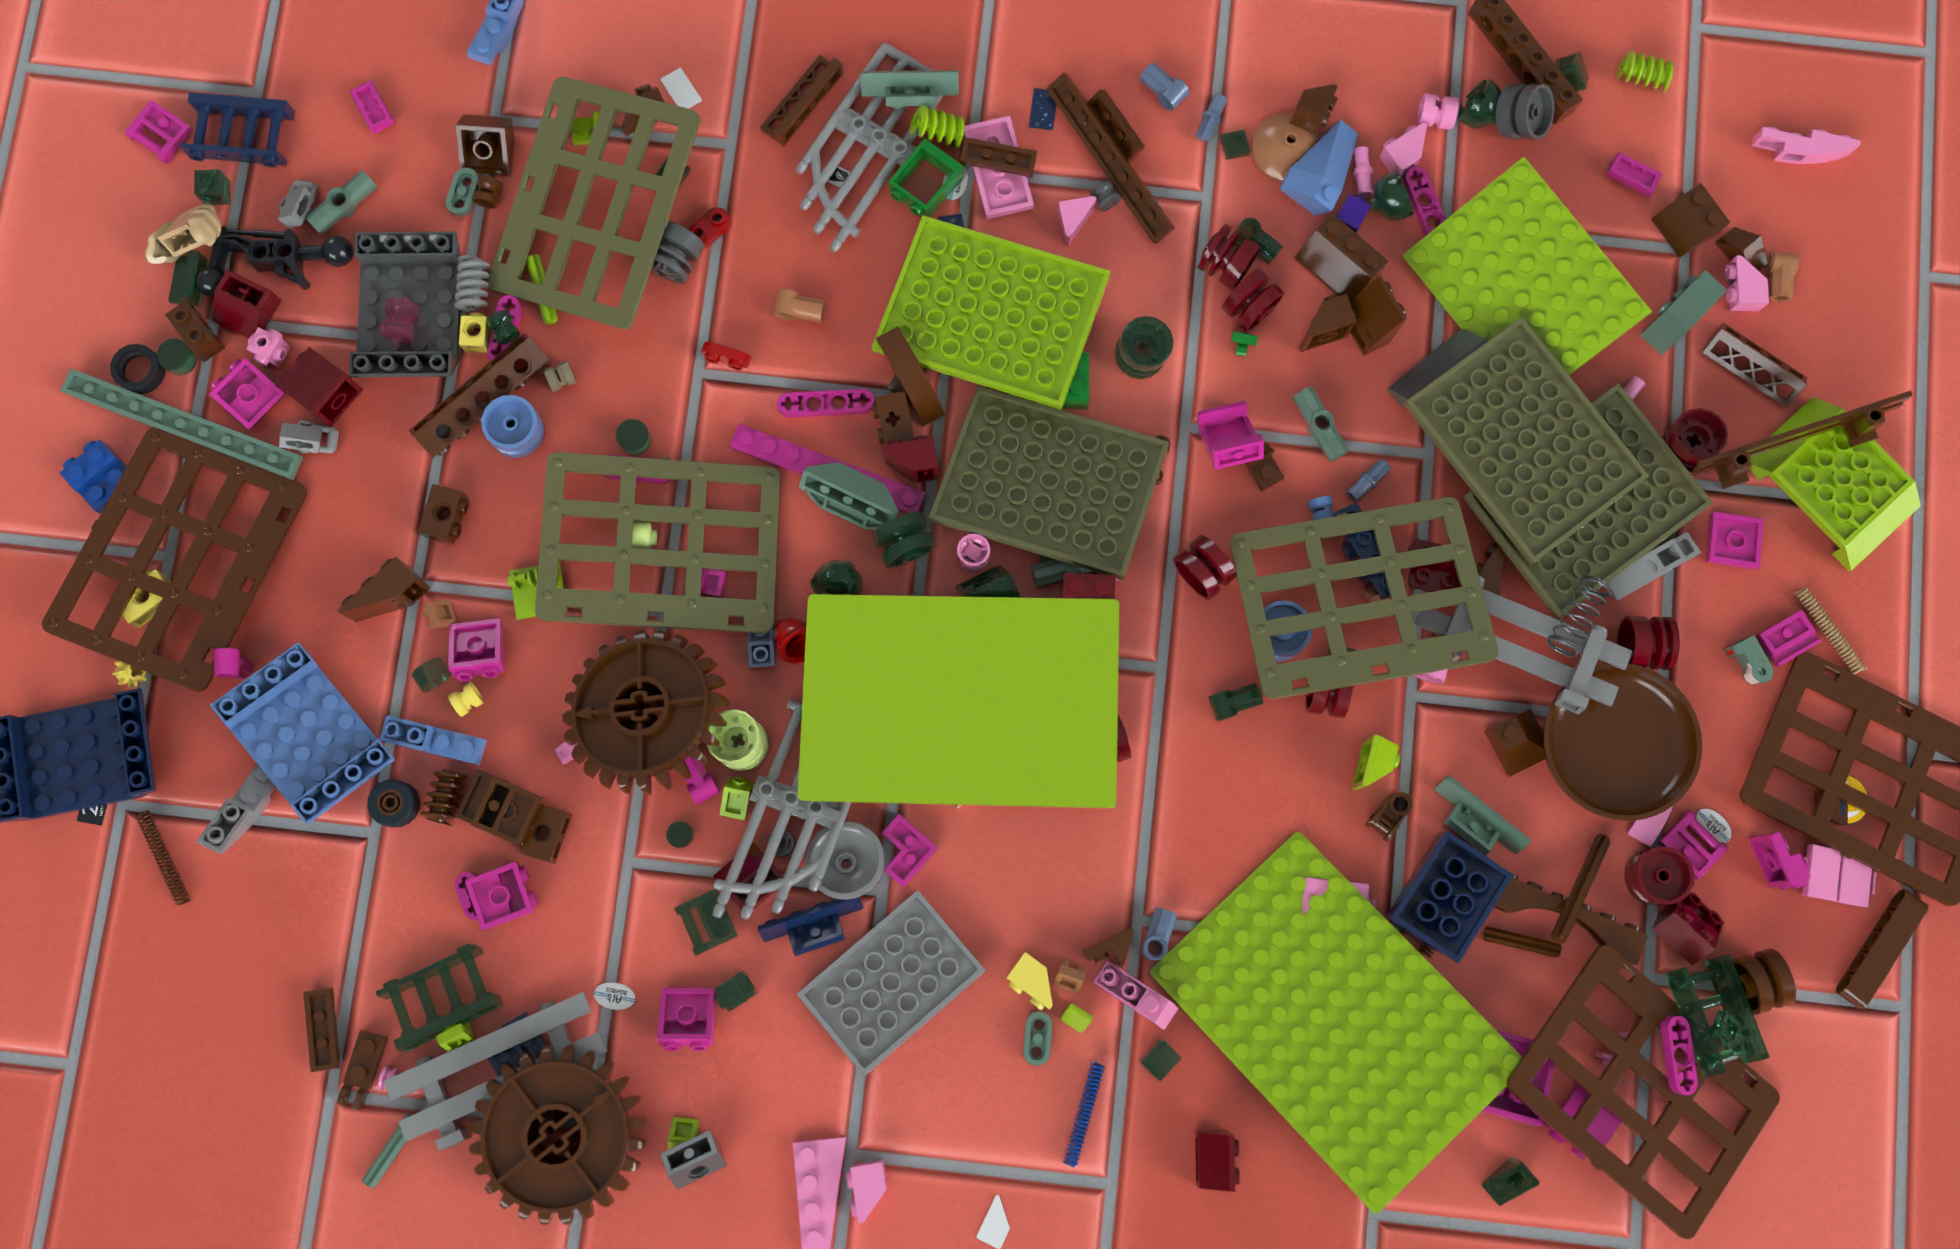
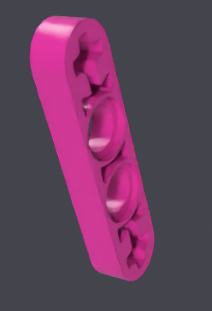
M1413 166L1406 172L1403 183L1424 236H1427L1435 229L1427 224V218L1435 217L1438 219L1439 225L1446 218L1427 172L1422 167ZM1412 175L1416 178L1420 177L1418 184L1416 180L1411 181ZM1421 195L1429 197L1430 205H1421L1418 202V197Z
M867 389L790 392L782 394L777 401L779 412L782 416L788 418L867 414L873 410L872 405L875 404L873 394ZM849 396H853V401H860L862 396H866V400L870 402H866L865 407H861L859 402H854V408H850ZM835 397H842L846 403L844 407L836 409L831 405L832 400ZM817 398L820 400L821 405L816 410H810L807 407L808 400ZM799 399H802L804 410H800L799 405L791 406V410L787 411L786 407L782 405H785L787 400H791L792 404H800Z

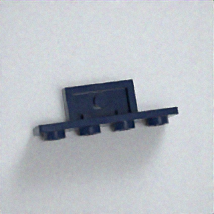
M1354 503L1336 511L1335 516L1342 513L1362 512L1358 503ZM1373 530L1346 534L1342 544V551L1348 560L1354 561L1380 556ZM1384 572L1357 577L1359 581H1363L1366 587L1373 584L1381 600L1390 597Z
M860 897L822 902L813 908L795 911L789 916L780 919L768 920L758 926V931L764 942L789 935L793 953L795 956L845 940L839 917L861 910L863 905Z

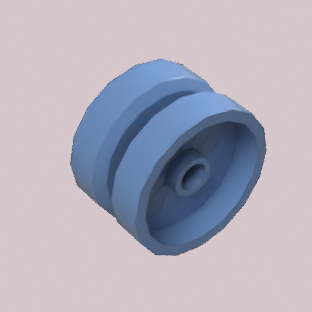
M504 395L492 400L485 408L481 418L482 431L486 439L500 453L512 458L525 457L533 453L541 445L544 437V423L540 415L527 400L516 395Z
M1287 600L1275 601L1264 608L1266 620L1307 614L1306 610L1300 605ZM1313 630L1270 637L1275 660L1286 661L1297 656L1310 642Z

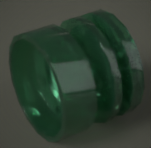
M1143 316L1129 322L1115 346L1116 364L1121 371L1136 379L1150 378L1158 373L1173 349L1174 341L1170 329L1164 322L1155 317ZM1138 348H1139L1140 351H1144V350H1145V352H1146L1145 355H1144L1143 352H1139V353H1138V352H1137Z

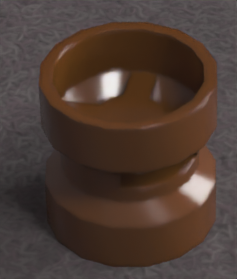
M481 175L478 178V189L474 192L472 201L484 208L495 209L498 202L496 197L501 192L503 184L493 177Z

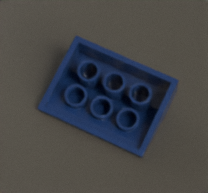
M1449 831L1439 832L1385 918L1406 934L1454 962L1459 963L1514 874Z

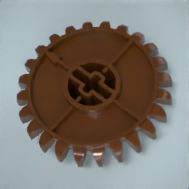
M644 630L637 631L632 641L621 635L617 637L615 647L610 649L605 644L599 647L600 657L596 660L587 658L583 662L584 667L587 669L583 675H574L572 682L577 687L575 692H570L565 696L564 701L572 707L571 710L566 711L562 715V722L573 728L565 733V742L570 746L577 744L571 753L574 761L580 764L587 758L583 768L585 774L593 779L600 770L599 781L608 789L611 788L616 775L618 787L625 794H630L633 778L636 779L639 789L647 795L651 794V777L653 776L666 789H672L669 770L674 769L685 779H690L691 773L685 762L688 757L703 765H706L708 762L703 752L698 748L700 742L718 747L720 744L719 740L707 728L708 725L716 727L727 726L726 720L718 713L712 711V708L728 706L729 701L722 694L711 692V690L725 686L726 682L719 675H705L717 668V664L711 658L697 660L705 651L697 644L686 647L688 640L682 635H675L669 642V634L663 630L656 631L652 639Z
M547 1045L541 1050L539 1063L537 1064L531 1052L527 1051L520 1056L521 1071L518 1072L511 1063H506L501 1068L505 1083L502 1084L495 1079L489 1080L486 1083V1089L492 1096V1099L481 1098L475 1103L477 1111L484 1115L483 1120H475L469 1126L473 1133L480 1135V1140L469 1146L470 1153L482 1155L483 1159L474 1168L477 1175H489L491 1180L484 1189L488 1194L498 1190L503 1193L500 1200V1206L503 1209L509 1208L514 1203L520 1205L518 1216L522 1220H526L533 1211H537L540 1224L548 1225L552 1220L553 1213H558L562 1224L568 1225L573 1222L574 1209H577L582 1217L589 1219L595 1215L592 1204L593 1200L603 1207H609L614 1203V1199L607 1189L608 1187L618 1191H624L629 1187L630 1183L619 1174L620 1171L630 1172L640 1168L641 1163L635 1158L628 1156V1151H636L646 1145L647 1141L645 1139L631 1136V1131L644 1125L647 1120L644 1116H629L628 1111L640 1102L641 1097L640 1095L621 1097L620 1092L629 1083V1076L618 1078L612 1083L608 1080L615 1065L614 1061L606 1062L597 1070L592 1068L596 1055L595 1050L586 1052L579 1062H574V1045L566 1046L561 1052L559 1060H555L552 1046ZM554 1109H559L569 1113L567 1116L564 1113H562L554 1117L553 1119L546 1122L539 1130L540 1122L542 1123L546 1119L553 1116L555 1114L553 1111ZM574 1117L578 1124L546 1149L542 1142L558 1130L560 1126ZM580 1129V1130H581V1142H580V1145L577 1143L575 1146H573L571 1149H569L567 1152H565L564 1154H565L566 1156H562V1157H561V1156L555 1155L556 1153H559V1152L565 1150L566 1148H568L570 1145H572V1144L579 1138L580 1134H579V1132H578L577 1130Z

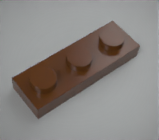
M1100 89L1088 101V104L1130 163L1145 146L1107 91Z
M965 137L960 164L1033 177L1037 151Z
M333 988L303 992L310 1071L317 1072L341 1068Z

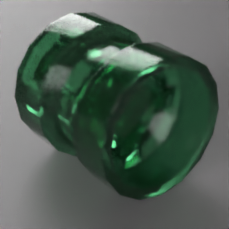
M508 310L493 313L486 321L489 328L494 330V338L499 345L511 343L520 336L517 326L512 324L513 318Z

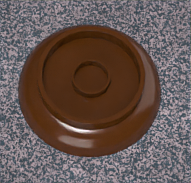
M1629 663L1625 670L1610 664L1595 666L1592 674L1593 677L1619 687L1613 705L1610 707L1589 698L1587 708L1578 715L1554 705L1557 698L1556 695L1548 709L1543 728V749L1548 768L1562 791L1576 804L1591 813L1622 821L1641 820L1656 816L1680 801L1688 792L1697 776L1702 757V735L1696 714L1685 695L1670 680L1651 669Z

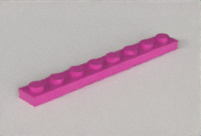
M738 424L730 443V448L801 475H803L806 467L840 462L884 483L898 510L914 517L918 516L926 496L924 491L742 424Z

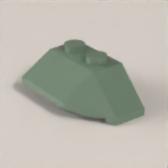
M840 462L809 466L803 471L799 488L802 491H806L809 498L821 509L865 530L885 529L891 531L899 510L884 483Z

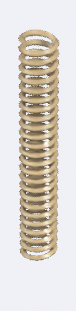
M1805 587L1796 591L1794 595L1800 593L1796 598L1801 597L1799 601L1804 600L1801 604L1807 603L1804 605V608L1810 606L1806 611L1813 609L1809 612L1810 615L1816 612L1811 618L1817 616L1813 621L1820 619L1816 622L1817 625L1820 624L1818 628L1823 627L1821 631L1826 630L1823 632L1824 635L1829 633L1825 638L1832 636L1828 641L1835 639L1831 644L1838 642L1833 648L1841 645L1835 651L1844 648L1838 652L1839 655L1847 651L1840 658L1849 655L1843 661L1850 659L1845 663L1846 665L1853 662L1848 668L1856 665L1850 671L1859 668L1853 672L1855 675L1860 671L1867 670L1868 668L1865 667V664H1862L1863 661H1859L1860 657H1857L1858 654H1855L1850 644H1847L1848 641L1845 640V637H1842L1843 634H1840L1838 627H1835L1836 624H1832L1831 618L1828 617V614H1825L1826 611L1823 610V607H1820L1821 604H1818L1816 597H1813L1814 594H1810L1809 588Z

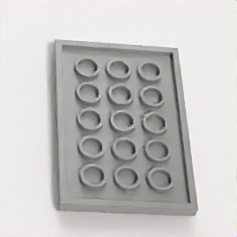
M917 890L798 992L797 995L865 1077L986 970Z

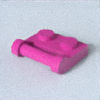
M150 100L127 128L125 135L132 141H138L157 154L159 160L167 164L173 160L174 153L180 147V143L186 140L193 129L153 100ZM146 126L166 140L167 143L162 147L143 134L142 130Z
M1688 810L1663 835L1658 843L1662 847H1671L1682 852L1691 862L1694 870V879L1696 880L1700 879L1728 850V846L1723 842H1719L1695 818L1696 815L1691 810ZM1687 826L1712 849L1710 853L1685 830Z

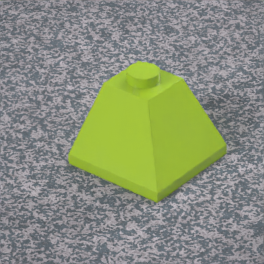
M1375 734L1363 740L1351 789L1355 791L1362 789L1392 772L1393 768H1397L1401 754L1397 753L1399 745Z

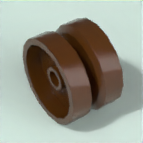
M1768 948L1756 952L1754 956L1744 955L1732 960L1730 971L1735 991L1742 1004L1750 1013L1755 1015L1770 1011L1773 1007L1782 1008L1792 1005L1796 1001V987L1791 970L1784 958L1775 949Z

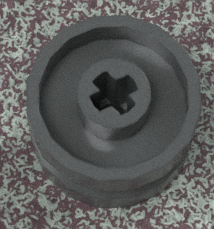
M1545 84L1507 85L1502 90L1496 107V125L1501 136L1506 139L1524 138L1527 140H1539L1544 138L1549 132L1554 117V98L1550 88Z

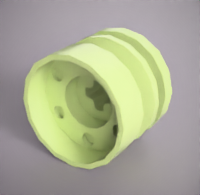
M734 709L720 713L719 715L726 720L727 726L716 727L708 725L707 730L720 742L718 747L706 744L710 754L728 768L736 771H748L760 765L769 749V736L764 727L744 711ZM740 740L744 741L745 743L743 746L737 745V742Z

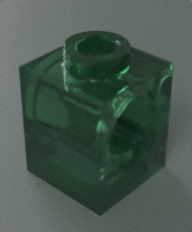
M220 169L194 170V194L204 204H230L231 181Z
M741 971L716 987L717 995L714 997L722 1009L727 1008L729 1012L757 995L758 992L746 972Z

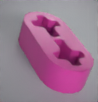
M463 872L455 879V889L465 915L469 919L478 920L476 913L471 912L474 906L468 889L462 888L466 877L471 879L478 875L471 872Z

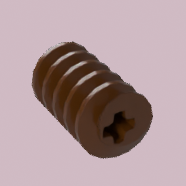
M442 769V771L433 772V775L439 781L430 782V785L436 791L427 792V795L433 801L424 802V806L429 808L430 811L421 812L420 815L427 820L452 826L446 819L455 818V815L449 809L458 808L459 805L452 800L461 798L462 795L455 790L464 788L465 785L458 780L467 778V775Z

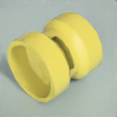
M472 682L463 686V692L454 691L448 695L450 703L461 717L468 714L472 706L479 707L484 704L481 694Z

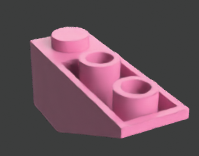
M1108 960L1093 981L1094 984L1163 1030L1166 1029L1178 1010V1007L1170 1000Z

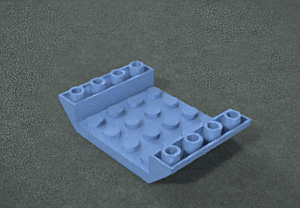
M299 642L210 704V707L230 729L306 825H309L395 760Z

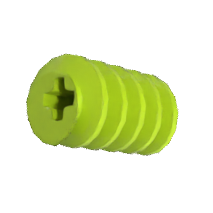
M1630 50L1619 65L1616 79L1619 80L1622 74H1625V82H1628L1633 76L1635 77L1634 85H1637L1641 79H1644L1643 86L1645 88L1650 82H1653V90H1656L1662 84V92H1665L1672 79L1673 62L1668 60L1664 63L1662 58L1654 60L1652 55L1645 58L1644 53L1640 52L1636 55L1634 50Z
M920 105L911 120L910 134L913 135L915 130L919 129V137H923L924 133L928 132V140H932L933 136L937 135L936 141L940 143L943 137H945V144L947 146L954 140V147L958 148L964 136L965 123L961 116L955 118L951 113L946 115L942 110L937 112L935 108L928 109L926 105Z

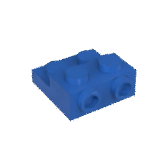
M98 440L97 442L91 441L83 447L84 453L79 457H72L63 463L64 469L59 473L76 492L81 494L94 511L100 514L127 466L108 444Z

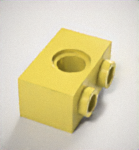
M156 569L144 573L171 584L166 574ZM136 588L122 615L128 624L140 628L152 620L163 598L149 593V598L143 602V596L147 592Z

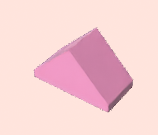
M1089 196L1059 202L1058 216L1064 244L1067 246L1070 245L1094 211L1097 201L1096 197Z

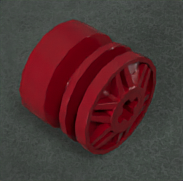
M1225 224L1220 231L1212 236L1206 245L1197 268L1204 271L1211 263L1212 266L1208 272V275L1211 277L1221 269L1223 272L1219 282L1233 291L1250 269L1262 247L1249 238L1245 239L1240 246L1237 245L1236 242L1240 233L1235 231L1228 239L1227 237L1232 227Z
M1696 408L1681 414L1662 439L1689 473H1691L1692 469L1696 467L1697 461L1718 455L1727 444L1728 431L1726 424L1719 415L1711 410Z
M1625 616L1619 626L1617 645L1633 651L1628 662L1629 664L1643 667L1648 666L1652 670H1672L1677 663L1680 651V636L1677 622L1673 617H1651L1648 620L1643 616Z

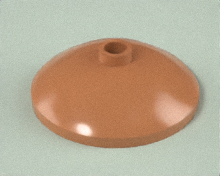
M1280 113L1264 120L1256 129L1251 142V154L1257 168L1268 178L1281 183L1289 168L1305 155L1304 153L1312 148L1322 137L1319 130L1317 134L1290 124L1294 113ZM1287 139H1293L1294 143H1289Z

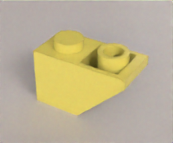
M1024 952L1006 977L1010 980L1008 986L1018 994H1021L1023 991L1031 996L1029 1002L1041 1011L1044 1007L1050 1010L1053 1004L1047 968Z

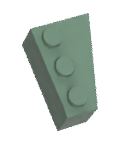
M1706 270L1698 277L1693 274L1683 284L1686 289L1684 290L1681 287L1670 298L1673 302L1671 303L1668 300L1658 310L1660 315L1640 334L1661 355L1686 334L1727 291Z

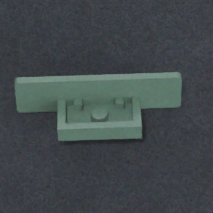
M957 70L861 72V95L863 97L886 96V106H891L895 109H901L905 106H916L918 108L920 105H926L928 108L929 106H935V96L958 95L959 73Z
M1446 776L1436 785L1435 791L1454 805L1443 823L1484 855L1491 851L1497 840L1515 854H1518L1530 844L1531 840L1451 776Z

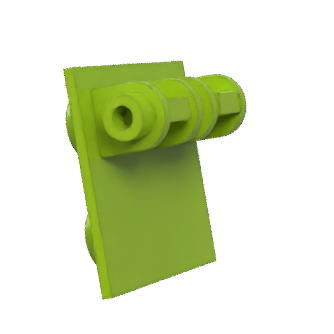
M558 562L557 588H564L560 562ZM538 566L509 571L510 576H507L509 586H512L516 619L522 620L537 617L535 603Z

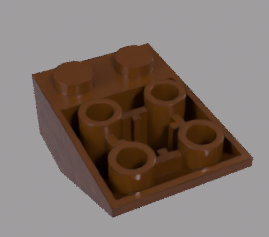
M1382 276L1377 277L1350 301L1357 320L1350 333L1363 356L1389 344L1407 319L1402 304L1397 303L1393 296L1391 285L1389 282H1385Z
M395 557L394 559L387 560L381 566V571L374 577L366 579L356 594L345 598L341 604L342 606L337 611L351 620L359 622L412 606L431 587L409 565Z

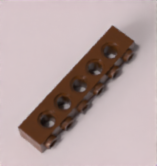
M1475 0L1468 15L1520 82L1525 85L1545 84L1552 91L1554 98L1553 124H1557L1572 114L1583 99L1505 0Z
M523 333L413 426L409 432L433 458L436 455H443L450 448L449 444L456 438H463L469 432L471 425L475 422H481L484 410L492 400L508 395L514 389L519 390L527 383L526 379L531 374H538L546 367L545 363L549 359L527 334ZM520 358L524 359V367L520 370H515L514 362ZM499 375H505V383L501 386H495V378ZM480 391H485L487 394L486 399L482 402H475L476 394ZM467 408V415L464 418H456L455 414L458 409ZM439 425H448V431L445 434H436V429Z

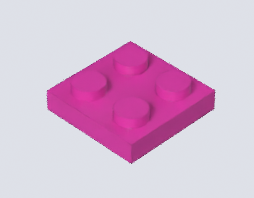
M1715 511L1710 513L1706 562L1754 570L1760 568L1764 519Z

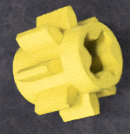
M115 661L117 667L112 675L116 676L119 680L118 685H124L128 682L129 688L137 687V681L144 682L147 680L144 677L145 671Z

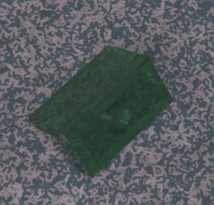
M190 250L187 256H180L176 260L168 298L171 304L180 305L186 300L192 306L199 307L202 293L196 285V276L208 264V260L199 251Z

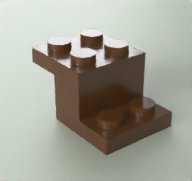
M477 769L455 817L470 823L476 828L521 846L543 797Z

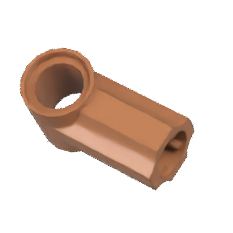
M1772 251L1768 255V263L1766 264V272L1770 274L1769 299L1772 302L1778 303L1790 301L1793 299L1794 275L1799 267V255Z
M789 289L778 290L773 315L782 320L792 321L797 318L821 323L825 311V300L800 296L799 293Z

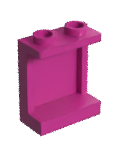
M1245 401L1198 411V431L1215 470L1264 459V440L1262 435H1256L1247 415V404Z
M1574 1080L1572 1082L1576 1085L1561 1106V1109L1572 1118L1589 1094ZM1603 1106L1587 1131L1606 1146L1621 1121ZM1547 1123L1544 1124L1550 1130L1548 1135L1561 1144L1565 1141L1571 1145ZM1571 1145L1570 1151L1582 1160H1585L1586 1157Z

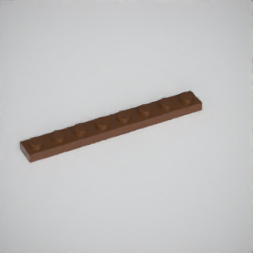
M1063 72L1046 90L1151 241L1157 244L1175 227L1067 73Z

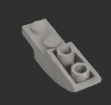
M1685 532L1645 554L1610 580L1608 584L1613 591L1611 596L1617 602L1696 557L1701 551L1688 532Z
M258 764L234 797L226 799L196 841L198 844L219 854L224 853L241 838L271 801L270 795L276 786Z

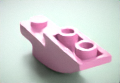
M1762 127L1753 137L1752 146L1775 151V161L1795 164H1816L1838 160L1850 155L1860 146L1861 141L1852 139L1848 135L1839 136L1831 134L1822 129H1813L1806 136H1802L1800 133H1788L1780 131L1775 127Z

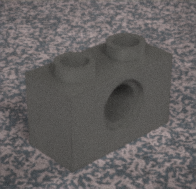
M710 1130L660 1154L667 1176L677 1190L727 1166L719 1142Z

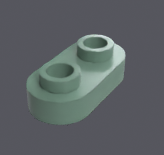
M462 168L455 173L446 198L448 210L456 217L468 215L474 205L472 197L478 189L477 181L479 177L470 168ZM472 181L469 186L464 185L465 182ZM464 203L462 208H457L458 204Z
M1041 1011L1031 1013L1025 1024L1023 1054L1026 1061L1035 1066L1042 1065L1049 1059L1051 1048L1052 1021L1046 1013ZM1036 1020L1043 1021L1044 1026L1042 1029L1037 1030L1034 1028ZM1033 1047L1041 1048L1040 1056L1035 1057L1032 1055L1031 1050Z

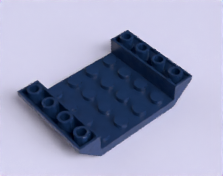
M141 688L114 693V698L24 717L13 715L0 717V823L47 818L138 799L156 791Z

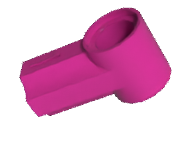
M218 648L214 650V676L231 677L239 680L246 679L252 673V663H249L245 657L239 655V649Z
M688 757L685 762L690 770L691 778L685 779L688 784L686 787L695 803L699 805L719 794L720 790L712 775L707 773L704 765Z

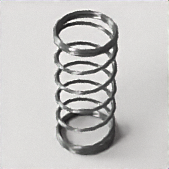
M1582 576L1578 583L1580 590L1572 594L1574 602L1567 603L1565 606L1567 613L1559 617L1561 625L1554 626V635H1550L1547 639L1548 645L1560 654L1575 657L1581 648L1572 640L1556 635L1555 629L1557 627H1563L1577 638H1588L1583 631L1564 625L1561 619L1563 616L1569 615L1573 620L1585 627H1594L1589 619L1570 613L1568 611L1570 604H1576L1581 610L1590 615H1600V612L1593 606L1576 602L1574 595L1582 592L1591 601L1605 605L1607 602L1603 597H1610L1613 593L1608 583L1595 576ZM1584 581L1597 582L1604 586L1609 593L1599 592L1588 586ZM1586 593L1595 595L1602 599L1604 602L1596 601L1595 599L1588 596ZM1580 605L1587 606L1595 610L1598 614L1589 612ZM1573 616L1579 617V618H1581V619H1584L1585 621L1589 622L1591 625L1584 624V623L1580 622L1579 620H1577L1576 618H1574ZM1568 628H1571V629H1573V630H1576V631L1580 632V633L1583 634L1585 637H1582V636H1579V635L1573 633V632L1570 631ZM1550 639L1558 640L1566 647L1574 650L1575 653L1559 648Z

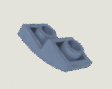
M773 627L768 633L764 634L748 633L749 668L775 666Z

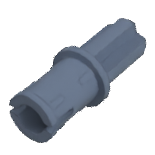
M1214 94L1207 111L1203 112V120L1196 133L1200 141L1207 142L1216 124L1220 123V115L1228 101L1225 96Z
M1379 460L1366 473H1362L1360 475L1361 478L1346 490L1347 496L1357 503L1371 488L1375 489L1377 487L1376 483L1390 471L1391 467L1385 460Z

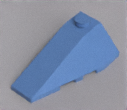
M1338 120L1312 148L1304 153L1305 155L1289 168L1279 189L1315 216L1331 212L1342 192L1358 133L1342 120Z

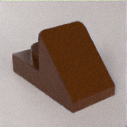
M1264 442V459L1245 463L1261 491L1266 490L1285 478L1272 457L1275 451L1266 442Z
M1130 927L1084 950L1083 952L1087 960L1094 959L1095 963L1109 957L1108 951L1112 950L1120 968H1123L1134 931Z

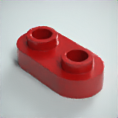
M715 207L705 213L688 230L694 234L697 232L703 233L699 238L704 243V249H706L730 228L731 220L725 209ZM716 216L722 217L720 221H713Z
M704 342L701 354L705 356L704 359L714 364L723 362L728 364V367L738 371H742V368H748L751 356L745 352L712 342Z

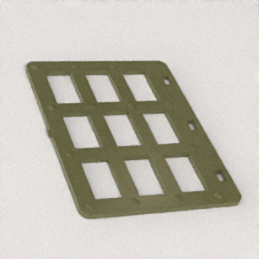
M567 77L557 78L552 85L489 274V288L499 293L512 295L519 299L625 330L630 328L634 323L665 227L667 228L670 219L669 215L701 122L699 114L692 109ZM580 101L602 106L585 156L564 150ZM554 104L559 106L555 119L550 118ZM617 111L640 116L623 166L601 160ZM656 121L679 126L662 176L639 171ZM558 165L580 171L564 220L542 215ZM596 176L618 181L602 231L580 226ZM530 177L535 178L531 192L526 190ZM634 186L656 192L640 242L617 236ZM537 230L558 236L542 286L520 279ZM574 240L596 246L580 297L558 291ZM507 249L510 251L507 263L504 264L501 262ZM612 251L634 257L618 308L595 302Z
M565 452L551 453L547 458L535 603L536 616L542 621L768 633L774 624L780 474L778 470L773 467L678 461L661 457L660 459ZM565 472L621 476L619 503L563 499ZM636 477L691 481L690 508L635 504ZM707 482L761 486L760 512L705 509ZM562 516L618 519L616 547L560 543ZM649 521L689 524L688 550L673 551L632 548L633 522ZM704 525L759 529L758 556L703 552ZM559 560L615 563L613 591L557 588ZM631 564L686 568L685 596L629 592ZM702 569L757 572L756 600L700 597ZM566 607L582 608V616L565 615ZM648 612L664 613V621L647 620ZM729 617H743L744 625H729Z
M1446 497L1353 514L1342 513L1337 514L1335 517L1237 533L1230 540L1231 554L1236 569L1263 695L1268 699H1279L1492 662L1498 655V646L1459 502L1455 498ZM1439 518L1443 519L1449 544L1396 553L1390 527ZM1369 530L1374 531L1380 556L1326 565L1320 539ZM1304 542L1310 568L1261 577L1256 576L1251 551ZM1454 560L1460 587L1407 596L1400 569ZM1384 572L1390 599L1342 608L1336 607L1330 581ZM1314 584L1320 608L1319 612L1266 620L1261 593ZM1465 603L1472 631L1418 640L1412 612ZM1395 616L1401 643L1347 652L1341 628L1342 624ZM1319 628L1325 629L1331 655L1276 664L1270 637ZM1466 651L1468 659L1453 661L1452 653ZM1386 665L1387 673L1373 675L1372 667ZM1306 678L1308 686L1292 689V681Z

